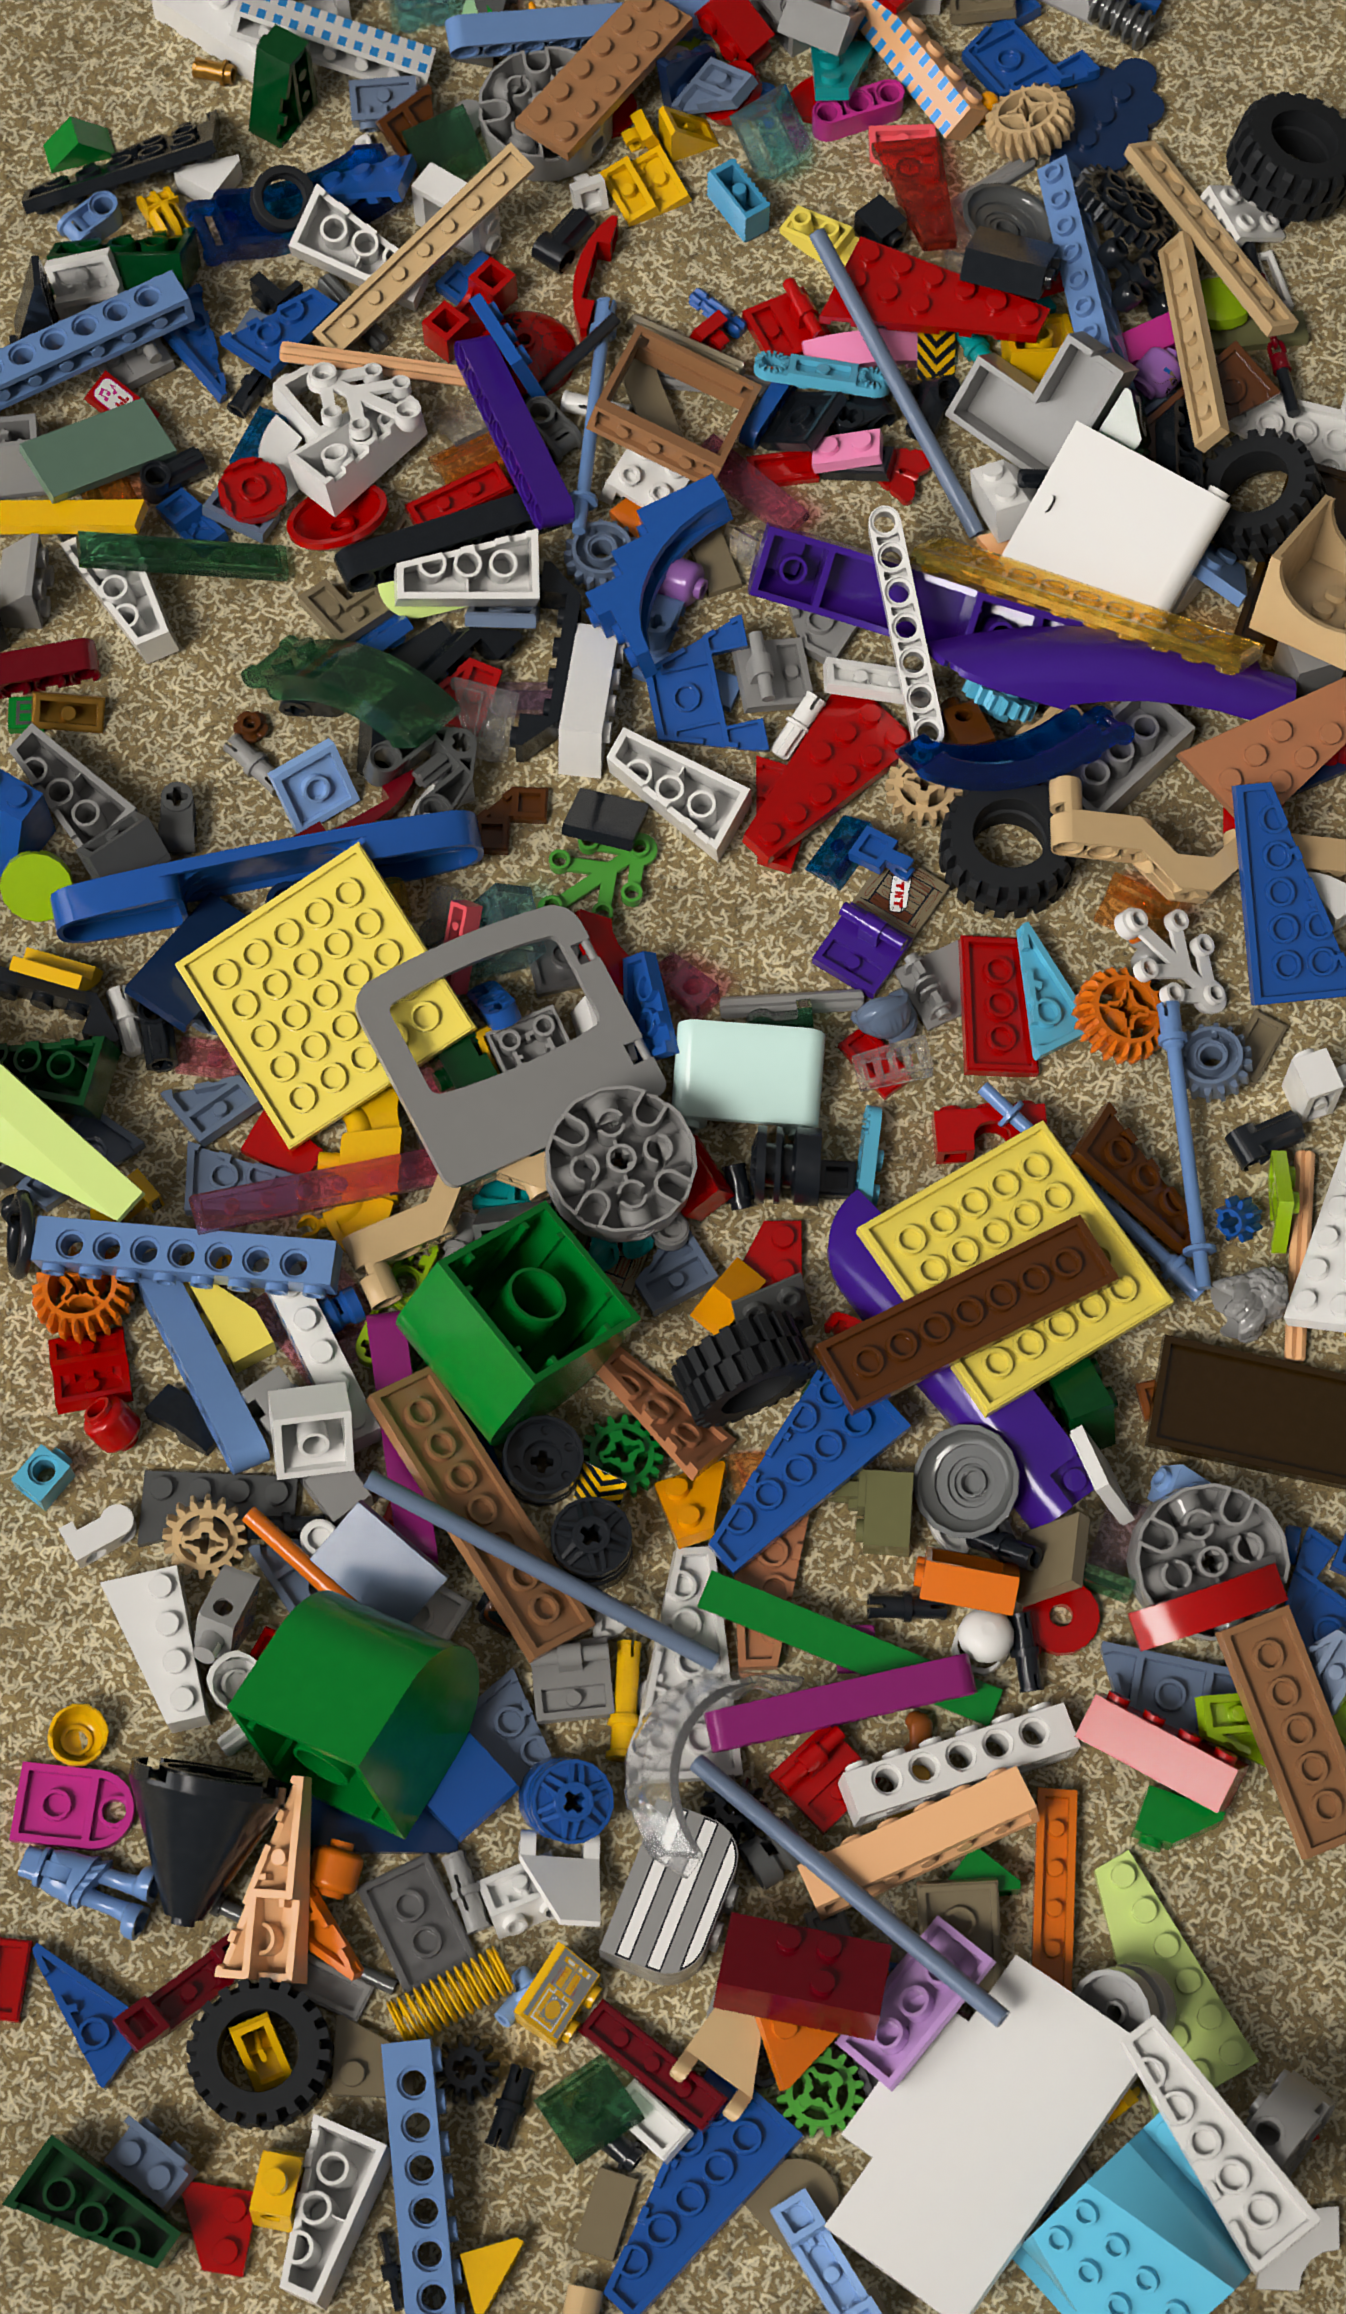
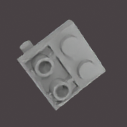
M158 337L95 368L100 376L106 370L127 388L133 390L175 369V365Z
M762 631L750 632L748 634L749 648L732 652L744 714L797 709L806 692L810 691L813 693L802 637L764 640Z
M607 1637L572 1640L558 1646L557 1649L550 1651L531 1663L537 1725L609 1718L610 1714L615 1713Z

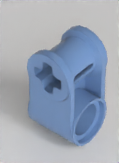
M105 190L94 193L86 201L60 218L57 224V231L61 236L68 237L71 241L100 238L103 241L116 232L123 223V216L116 196L110 191Z
M657 593L651 609L648 629L652 658H660L668 652L676 631H679L680 628L677 627L679 618L685 615L686 607L683 606L685 601Z

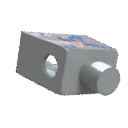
M226 1564L223 1565L197 1616L193 1655L198 1661L211 1664L223 1654L239 1649L255 1621L260 1577ZM229 1602L233 1606L232 1612L226 1610Z

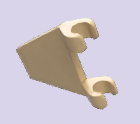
M714 2008L669 2073L677 2082H682L699 2060L738 2089L723 2110V2115L732 2122L739 2119L753 2096L761 2034L755 2016Z

